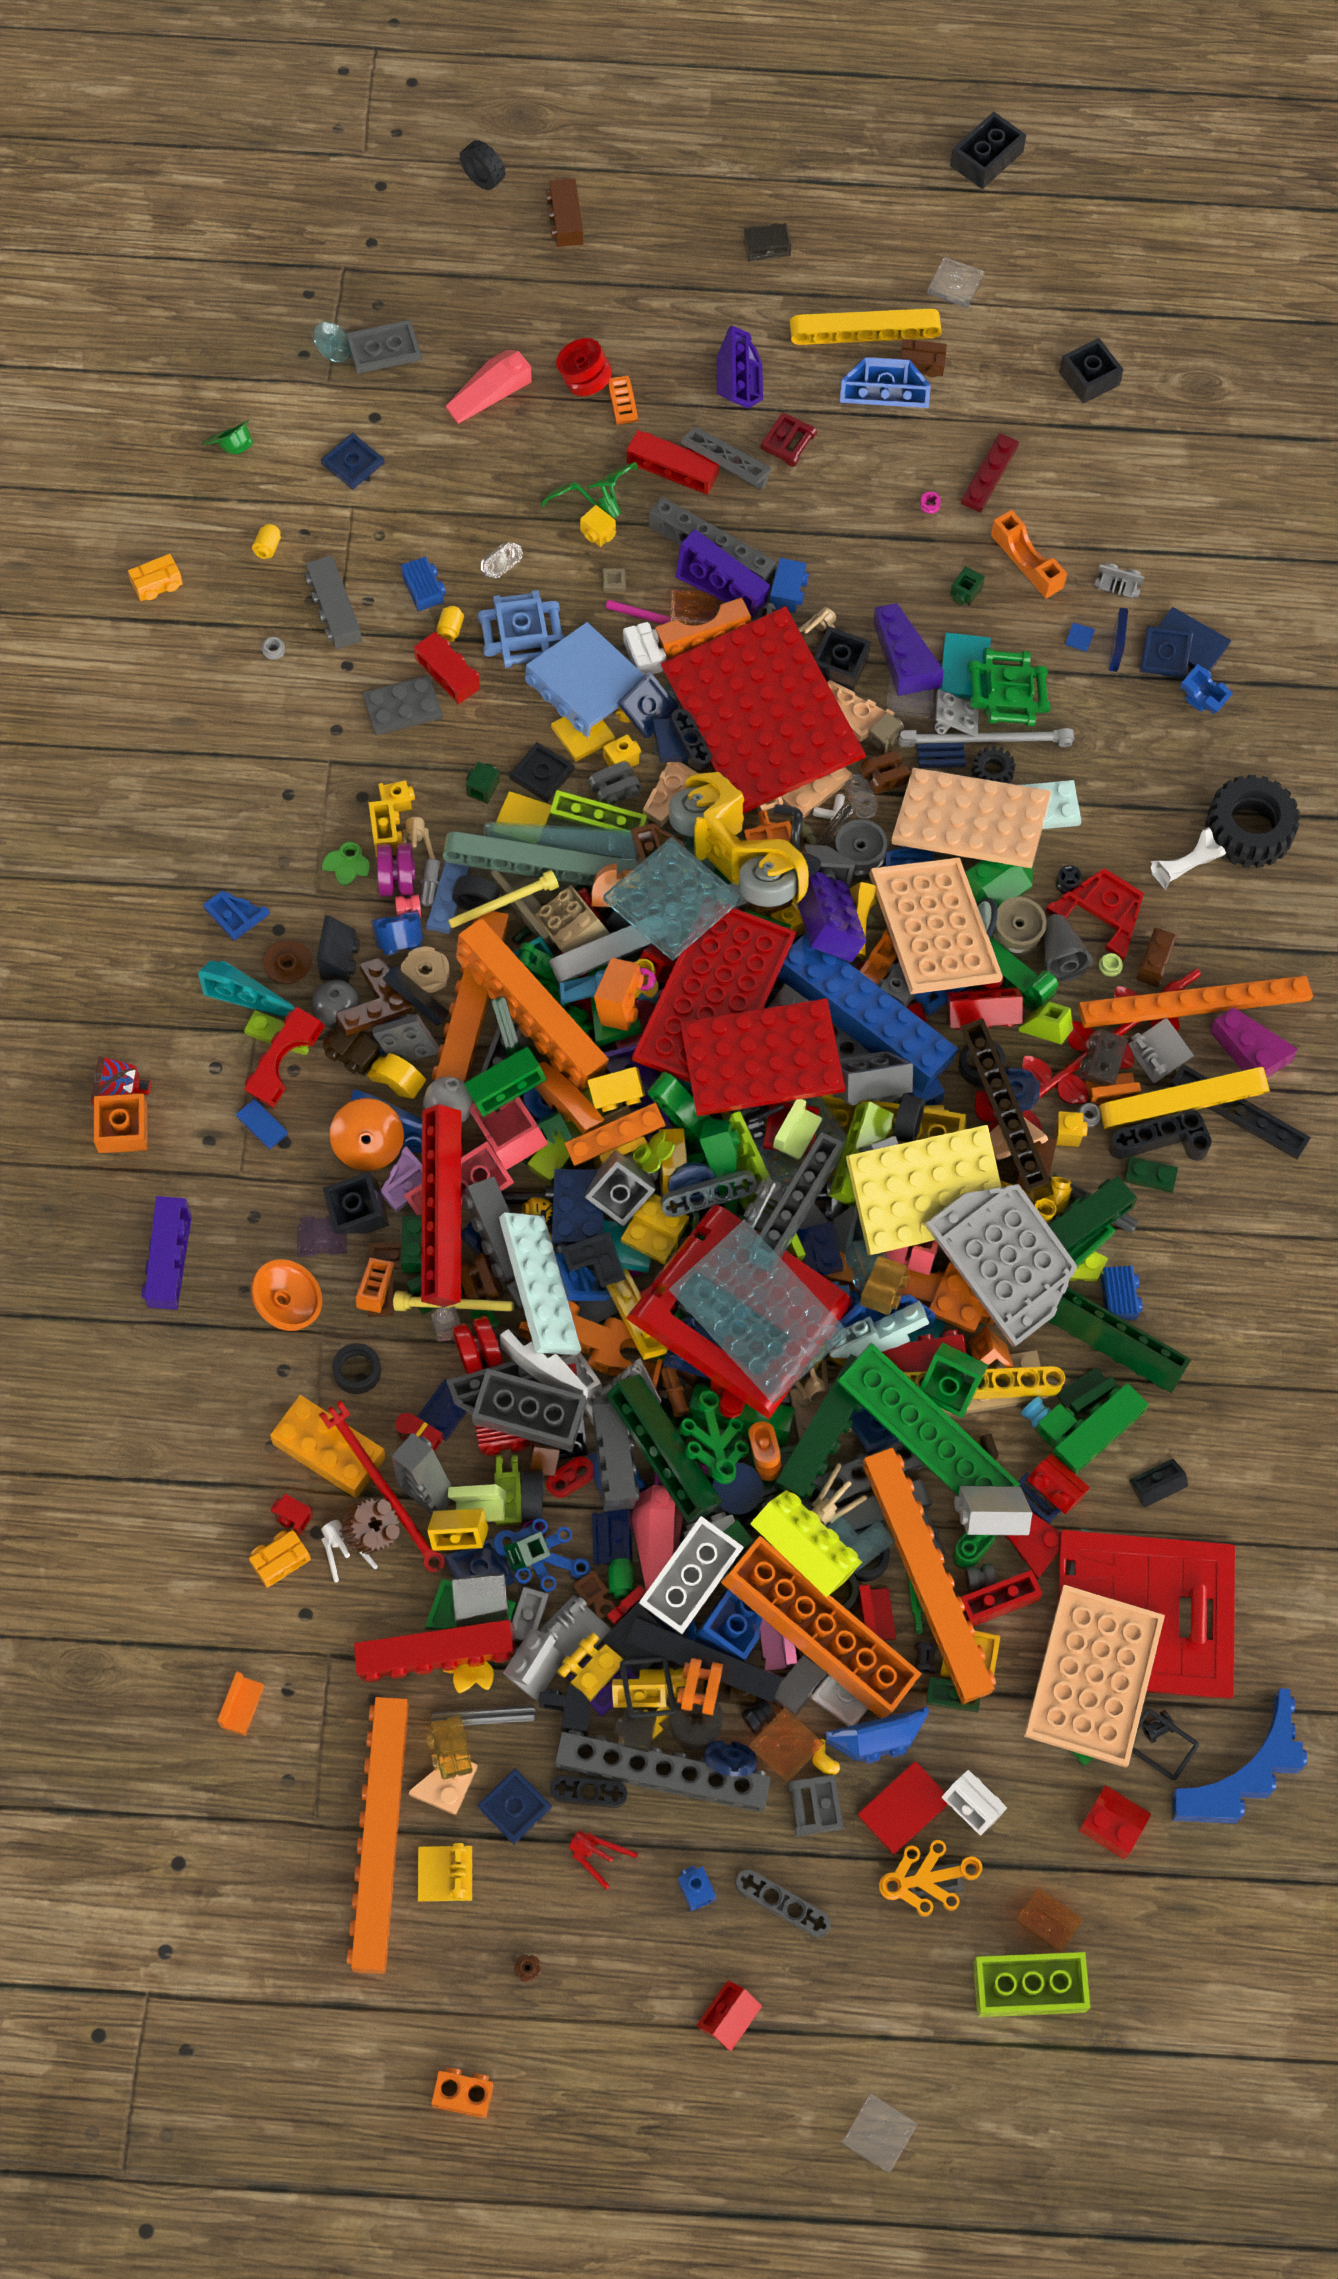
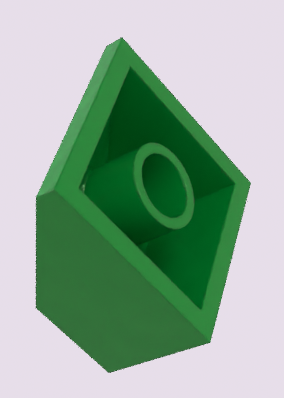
M942 1342L933 1357L920 1389L940 1408L963 1419L983 1379L988 1364Z

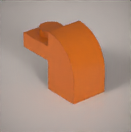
M617 863L606 865L600 869L593 881L592 906L616 907L617 889H640L641 873H636L635 870H623L622 873H617Z

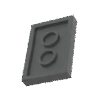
M411 320L346 333L357 374L422 360Z
M430 675L363 692V698L376 736L443 718Z

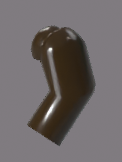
M992 1434L981 1436L980 1441L983 1449L994 1460H997L999 1453Z

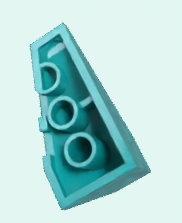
M210 960L198 973L204 996L283 1018L295 1009V1006L228 962Z

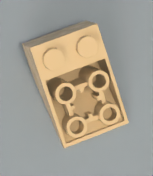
M572 885L561 891L557 897L547 905H544L534 915L563 953L610 934Z

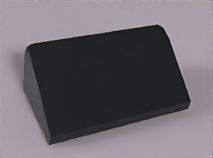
M1174 1459L1129 1480L1144 1507L1188 1486L1185 1471Z

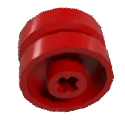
M581 338L572 341L559 352L556 359L558 371L570 392L576 396L595 394L602 390L611 379L612 367L598 341L592 338Z
M486 1315L473 1320L472 1327L475 1336H472L468 1325L465 1323L452 1327L454 1340L466 1374L483 1370L480 1359H483L486 1368L503 1364L497 1337Z

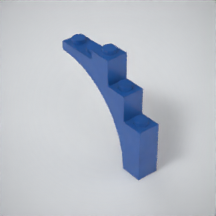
M1280 1688L1275 1693L1270 1728L1259 1752L1238 1772L1217 1783L1198 1788L1176 1789L1172 1793V1821L1236 1824L1241 1819V1816L1245 1814V1802L1240 1800V1797L1267 1799L1272 1794V1791L1276 1790V1776L1272 1775V1772L1298 1774L1303 1769V1766L1307 1765V1751L1303 1750V1742L1292 1741L1296 1735L1295 1723H1291V1713H1294L1295 1699L1290 1697V1689Z

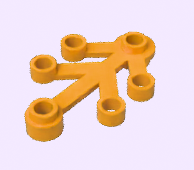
M935 1840L931 1843L930 1852L916 1875L905 1877L911 1864L916 1863L920 1857V1851L916 1846H908L904 1851V1858L894 1873H887L880 1879L879 1891L888 1900L901 1898L915 1907L920 1916L927 1917L933 1911V1903L929 1899L919 1898L908 1890L919 1887L941 1901L946 1910L954 1911L959 1906V1897L954 1893L946 1892L934 1883L964 1877L967 1880L977 1879L982 1872V1864L979 1859L967 1857L960 1866L930 1872L938 1858H941L946 1852L945 1843L941 1840ZM940 1845L943 1851L935 1853L933 1846ZM913 1850L916 1852L917 1857L910 1859L907 1856V1852ZM972 1865L975 1868V1873H967L966 1866ZM890 1882L895 1883L897 1890L890 1891L887 1888V1884ZM954 1898L956 1905L949 1906L946 1903V1899ZM922 1903L929 1905L930 1910L928 1912H923L920 1909Z

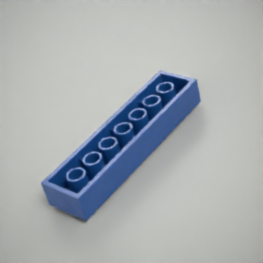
M806 933L791 946L777 979L809 1001L827 998L832 1022L871 1053L889 1051L913 1063V1086L922 1093L951 1065L958 1048L846 960L812 948Z

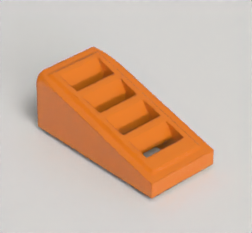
M629 376L611 378L608 383V393L616 425L638 422ZM631 411V413L628 414H619L620 412Z
M369 1258L356 1295V1307L358 1309L377 1313L381 1312L394 1268V1262ZM372 1270L385 1271V1274L372 1272ZM370 1279L380 1280L382 1282L372 1281ZM367 1288L374 1289V1290H379V1291H378V1292H376V1291H371V1290H367Z

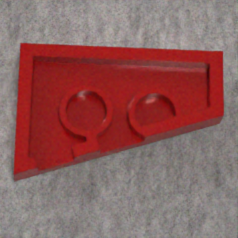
M1033 1512L1029 1535H1004L1018 1551V1555L1023 1562L1025 1561L1033 1571L1037 1581L1060 1550V1532Z

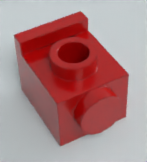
M286 1493L281 1499L278 1498L271 1508V1512L275 1514L277 1522L287 1529L293 1527L294 1532L299 1537L313 1517L310 1507Z

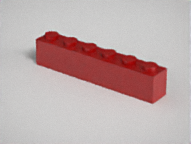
M510 1620L354 1643L356 1674L362 1680L365 1679V1682H376L381 1680L380 1677L384 1676L403 1678L406 1677V1673L411 1672L423 1675L432 1673V1669L442 1668L444 1671L456 1670L458 1665L468 1664L470 1667H478L484 1665L485 1661L494 1660L495 1663H505L510 1661V1658L516 1653L514 1626Z

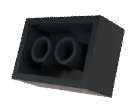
M992 112L952 149L950 166L978 187L984 189L1024 152L1026 134L997 113Z

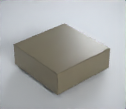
M602 568L603 592H626L625 568Z

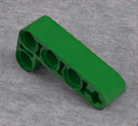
M989 938L1003 976L1002 986L1005 989L1019 988L1023 997V1004L1032 1011L1048 1003L1056 995L1058 981L1052 973L1043 970L1037 975L995 939Z
M662 1072L648 1090V1095L679 1129L684 1128L686 1150L694 1154L704 1152L699 1139L704 1120L711 1117L709 1115L697 1116L693 1097L676 1078L666 1072Z

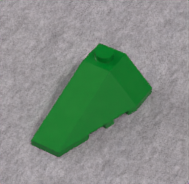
M705 1119L699 1140L710 1169L716 1178L738 1172V1144H740V1136L737 1129L733 1130L730 1121ZM731 1182L733 1191H736L734 1182ZM718 1186V1191L720 1195H723L727 1192V1186ZM739 1198L723 1203L725 1209L739 1217Z

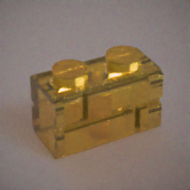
M458 1715L449 1717L446 1720L441 1719L431 1722L430 1728L432 1733L427 1734L430 1750L435 1749L436 1754L431 1755L434 1771L440 1770L441 1778L444 1780L454 1778L456 1775L462 1776L472 1773L473 1768L461 1717Z

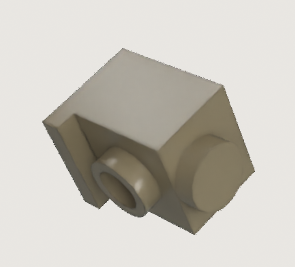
M887 713L869 729L867 741L883 754L887 752L890 744L894 745L899 740L900 731L904 728V725L899 718Z

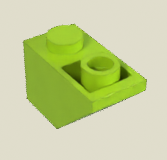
M1048 1002L1030 1012L1020 1025L1019 1032L1062 1045L1073 1030L1071 1008Z

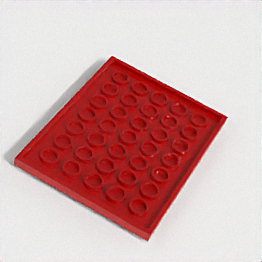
M786 606L661 663V668L682 709L691 714L711 752L710 763L714 771L719 772L737 790L742 792L744 797L743 814L865 758L863 748Z

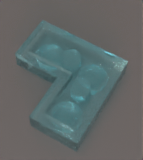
M843 1516L827 1527L837 1533L839 1540L846 1547L852 1548L858 1554V1558L862 1563L853 1572L854 1574L895 1542V1539L879 1520L859 1536Z

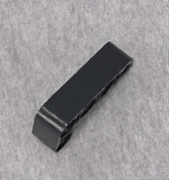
M1186 1110L1116 1131L1109 1144V1153L1114 1158L1124 1159L1182 1142L1188 1157L1199 1161L1207 1156L1212 1140L1201 1114L1196 1110ZM1185 1122H1191L1195 1127H1189ZM1167 1128L1171 1130L1172 1133L1167 1134L1163 1132L1162 1129ZM1139 1135H1146L1149 1140H1142ZM1194 1143H1199L1204 1148L1199 1149L1194 1146Z

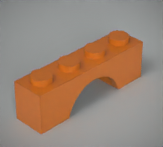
M1013 510L1008 511L993 521L992 538L1045 599L1064 588L1067 572L1054 557L1046 559L1036 551L1027 535L1026 525Z
M741 597L721 604L716 617L705 624L691 626L674 620L656 626L655 629L659 637V645L665 651L666 660H669L752 621L750 613Z
M655 1102L565 1142L564 1145L574 1167H577L597 1158L603 1153L664 1128L666 1124Z

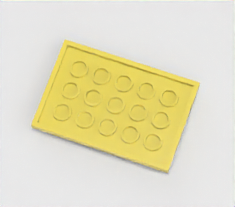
M988 1125L846 1156L868 1255L935 1240L925 1226V1222L964 1193L1001 1188Z

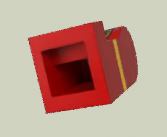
M411 1413L400 1414L395 1421L397 1434L403 1440H406L412 1433L417 1437L422 1435L433 1445L431 1448L434 1452L443 1441V1435L440 1431Z

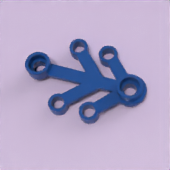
M539 1518L531 1526L514 1533L510 1530L499 1532L493 1541L495 1551L501 1556H507L502 1544L503 1539H509L512 1543L530 1534L540 1532L535 1529L536 1523L543 1524L544 1530L541 1531L543 1535L548 1528L547 1522ZM567 1527L558 1529L556 1534L545 1539L548 1549L560 1543H568L572 1538V1532ZM562 1531L567 1532L568 1539H561L559 1533ZM550 1553L549 1557L532 1564L540 1581V1589L546 1593L554 1590L556 1580L549 1576L543 1562L569 1570L570 1576L575 1580L582 1579L591 1570L589 1562L584 1558L571 1560ZM576 1565H584L585 1571L578 1572L576 1570ZM524 1567L514 1570L516 1573L515 1579L519 1584H526L531 1579V1571L528 1568ZM519 1572H526L528 1578L526 1580L520 1579ZM550 1580L552 1587L545 1588L543 1582Z

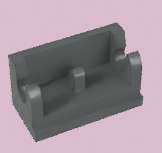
M803 1655L781 1682L773 1703L794 1720L810 1700L811 1695L826 1678V1672Z

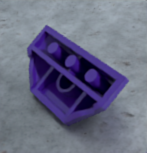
M731 325L716 357L717 394L731 402L750 408L763 400L762 361L751 342L750 333Z

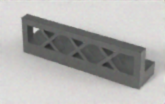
M698 427L693 428L682 438L681 444L714 461L721 468L761 490L766 486L771 468Z

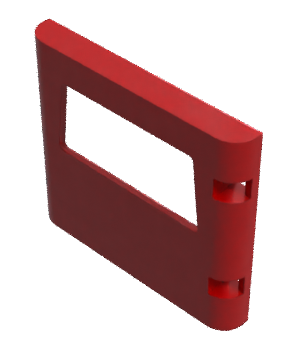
M713 1205L634 1306L626 1319L767 1419H770L852 1306V1300L846 1292L787 1251L784 1252L772 1274L749 1263L751 1248L760 1232L756 1229H751L746 1222L724 1207ZM698 1234H701L705 1237V1240L702 1241L696 1237ZM693 1272H698L791 1338L792 1341L761 1374H756L670 1313L671 1308ZM655 1290L662 1294L660 1298L652 1295Z

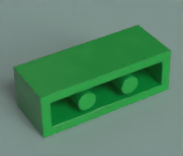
M527 1046L502 1062L495 1064L485 1072L473 1077L464 1083V1086L484 1117L546 1081L547 1078Z

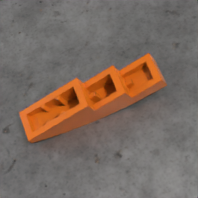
M888 928L884 931L882 939L873 949L868 961L860 970L862 974L876 985L879 984L882 978L886 979L888 976L887 972L892 963H897L899 960Z
M545 1061L539 1063L547 1080L537 1085L535 1089L551 1109L556 1107L566 1122L572 1120L582 1134H586L604 1125V1118L575 1085Z

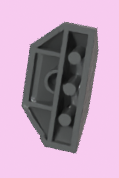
M514 1361L487 1368L541 1383ZM486 1369L447 1380L454 1404L473 1414Z

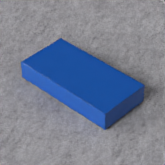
M255 1099L236 1114L237 1118L269 1150L288 1135L287 1130Z

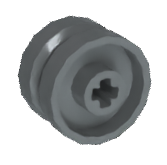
M865 819L852 820L845 823L838 830L834 850L854 861L853 880L870 879L869 872L872 868L883 867L887 850V838L882 828L874 822Z

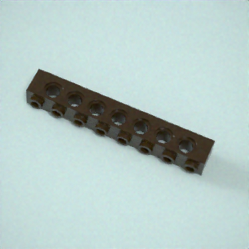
M981 1018L961 1026L965 1042L1028 1198L1031 1202H1035L1053 1195L1054 1192L984 1019Z

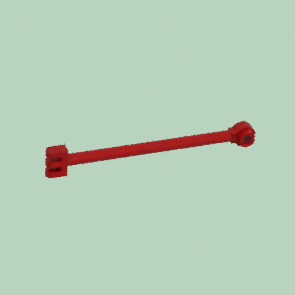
M339 1400L336 1402L337 1407L341 1410L339 1414L330 1406L327 1409L333 1418L329 1420L324 1412L319 1414L320 1418L328 1430L334 1426L338 1428L385 1500L390 1502L392 1510L396 1511L395 1514L398 1516V1519L424 1556V1567L426 1570L438 1572L436 1567L429 1565V1560L432 1557L437 1558L439 1561L438 1567L442 1569L445 1562L444 1557L439 1552L433 1551L353 1434L344 1420L350 1416V1413L342 1401Z

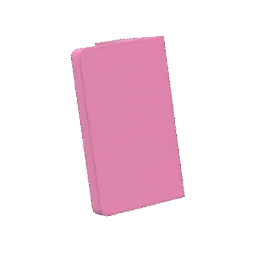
M762 1619L760 1638L762 1655L766 1658L765 1670L792 1669L797 1663L795 1645Z

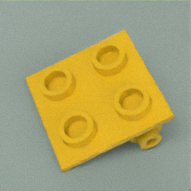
M454 1843L453 1846L418 1847V1902L472 1901V1846Z

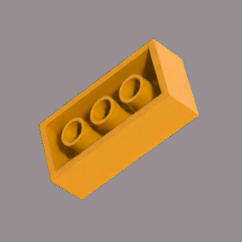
M299 1395L271 1433L272 1444L357 1499L371 1477L338 1428L334 1426L328 1430L319 1416L320 1413L324 1412L330 1420L333 1418L332 1415L302 1395ZM349 1426L378 1469L386 1459L384 1448Z

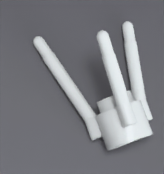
M339 1520L331 1521L321 1529L325 1536L321 1540L326 1549L334 1582H338L339 1578L331 1545L333 1547H340L346 1558L350 1556L343 1542L344 1538L340 1537L342 1533L339 1530H341L342 1526ZM359 1552L373 1569L378 1568V1565L369 1554L366 1555Z

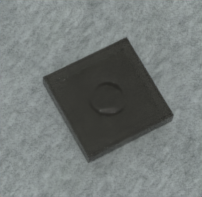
M504 1572L452 1578L457 1628L509 1620Z

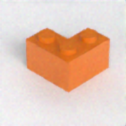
M611 958L594 995L601 1025L628 1031L631 1023H635L638 1016V1009L635 1007L634 1002L637 989L642 987L644 979L639 964Z

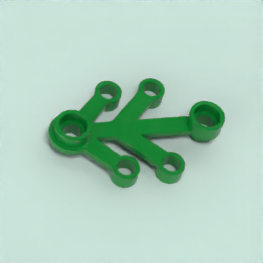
M705 1390L697 1398L696 1404L698 1410L704 1414L708 1434L696 1426V1423L689 1418L682 1421L679 1425V1431L684 1436L692 1435L713 1451L714 1458L702 1450L701 1445L695 1441L690 1442L686 1446L684 1453L689 1459L698 1458L711 1469L712 1477L718 1483L729 1484L736 1477L735 1464L739 1459L745 1457L749 1451V1446L744 1441H737L731 1448L732 1453L727 1459L725 1458L724 1448L734 1436L741 1432L743 1423L738 1418L730 1419L726 1425V1430L720 1437L714 1413L719 1404V1398L713 1391Z

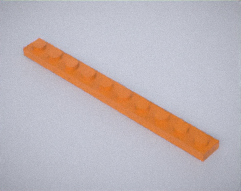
M1307 976L1086 1001L1079 1003L1078 1010L1083 1027L1088 1028L1228 1011L1233 1007L1239 1010L1311 1001L1313 994Z

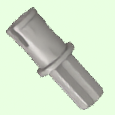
M436 859L425 860L423 879L420 880L422 884L420 904L425 907H432L436 887L439 885L437 879L440 861Z

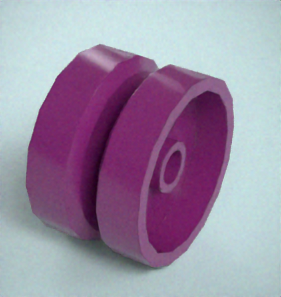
M411 843L398 844L397 859H393V850L390 844H377L380 897L393 896L395 881H398L399 893L402 896L414 895L415 860L412 857Z

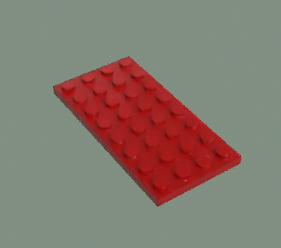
M706 897L635 1049L632 1061L660 1072H666L673 1077L691 1083L680 1022L763 1009L796 937V931Z

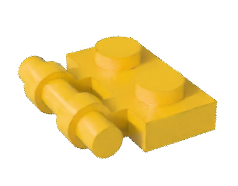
M593 1632L586 1639L583 1638L578 1643L579 1647L570 1657L566 1656L562 1661L563 1665L557 1670V1673L563 1678L571 1671L576 1677L571 1681L570 1685L582 1691L589 1702L595 1698L620 1670V1662L624 1660L606 1644L597 1651L593 1646L598 1642L599 1637ZM587 1654L592 1659L582 1669L578 1663Z

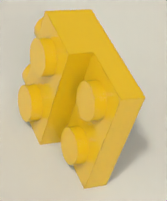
M652 1194L633 1215L632 1221L621 1237V1243L665 1265L689 1224V1216L686 1214L677 1217L665 1215L661 1207V1197Z

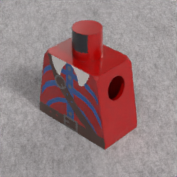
M98 1056L91 1093L93 1107L94 1096L150 1095L151 1081L139 1079V1072L135 1065Z

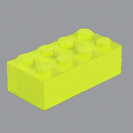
M788 1490L771 1500L750 1523L825 1597L844 1584L862 1563L858 1558V1554L839 1540L836 1532L824 1526L820 1522L819 1516L813 1511H809L801 1503L800 1498Z

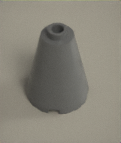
M1050 915L1046 919V930L1043 934L1045 970L1052 973L1055 978H1059L1060 982L1075 980L1086 973L1085 969L1089 965L1091 968L1093 965L1092 955L1063 915Z

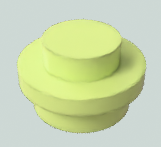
M1106 954L1099 961V970L1105 976L1115 977L1122 971L1123 962L1116 954Z

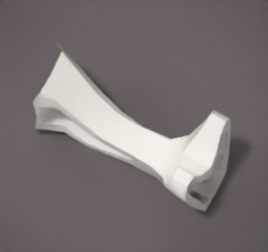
M1208 827L1202 830L1198 844L1193 852L1185 857L1170 861H1150L1152 863V875L1166 890L1170 881L1177 879L1199 864H1205L1224 856L1226 852L1222 846L1215 843L1211 829Z

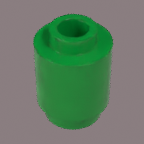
M614 1559L610 1561L611 1566L608 1567L609 1593L613 1594L614 1598L625 1599L635 1590L634 1566L631 1565V1560Z

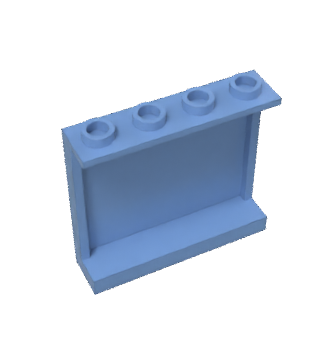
M588 622L526 664L525 669L527 684L530 687H534L546 702H550L562 717H566L578 732H582L586 737L590 736L592 726L620 707L617 704L618 701L644 676Z

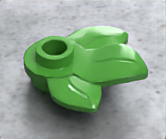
M346 842L340 847L339 851L330 852L325 857L322 863V870L335 871L338 883L341 886L352 883L356 875L367 876L370 865L369 861L362 856V849L358 844ZM350 852L355 854L353 856H347V854Z

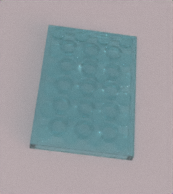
M745 1220L669 1288V1291L773 1404L850 1334Z

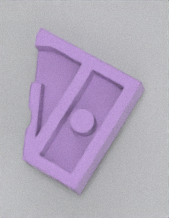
M407 1146L403 1148L399 1161L394 1165L389 1179L381 1189V1195L395 1212L409 1204L404 1194L422 1183V1164Z

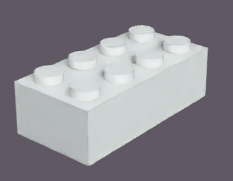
M701 1516L639 1604L682 1635L744 1547Z

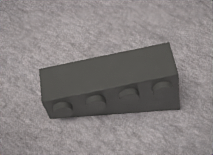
M612 1404L593 1405L592 1416L603 1512L634 1509L636 1501L639 1500L638 1485H635L636 1463L635 1460L631 1459L630 1450H633V1437L628 1435L627 1427Z
M412 1433L392 1455L397 1485L429 1513L433 1514V1511H443L452 1501V1499L448 1498V1487H452L431 1448L433 1446L431 1442L422 1435L417 1437Z

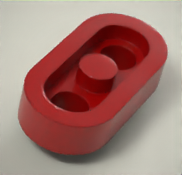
M577 1457L556 1470L555 1476L549 1475L546 1482L548 1491L556 1498L567 1497L593 1479L595 1475L594 1465L586 1457ZM580 1469H587L584 1475H578ZM559 1483H565L563 1489H557Z

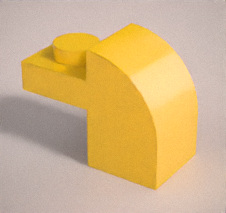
M391 1053L387 1057L379 1056L366 1075L372 1082L387 1084L398 1096L411 1099L415 1098L426 1081L425 1077L413 1065Z

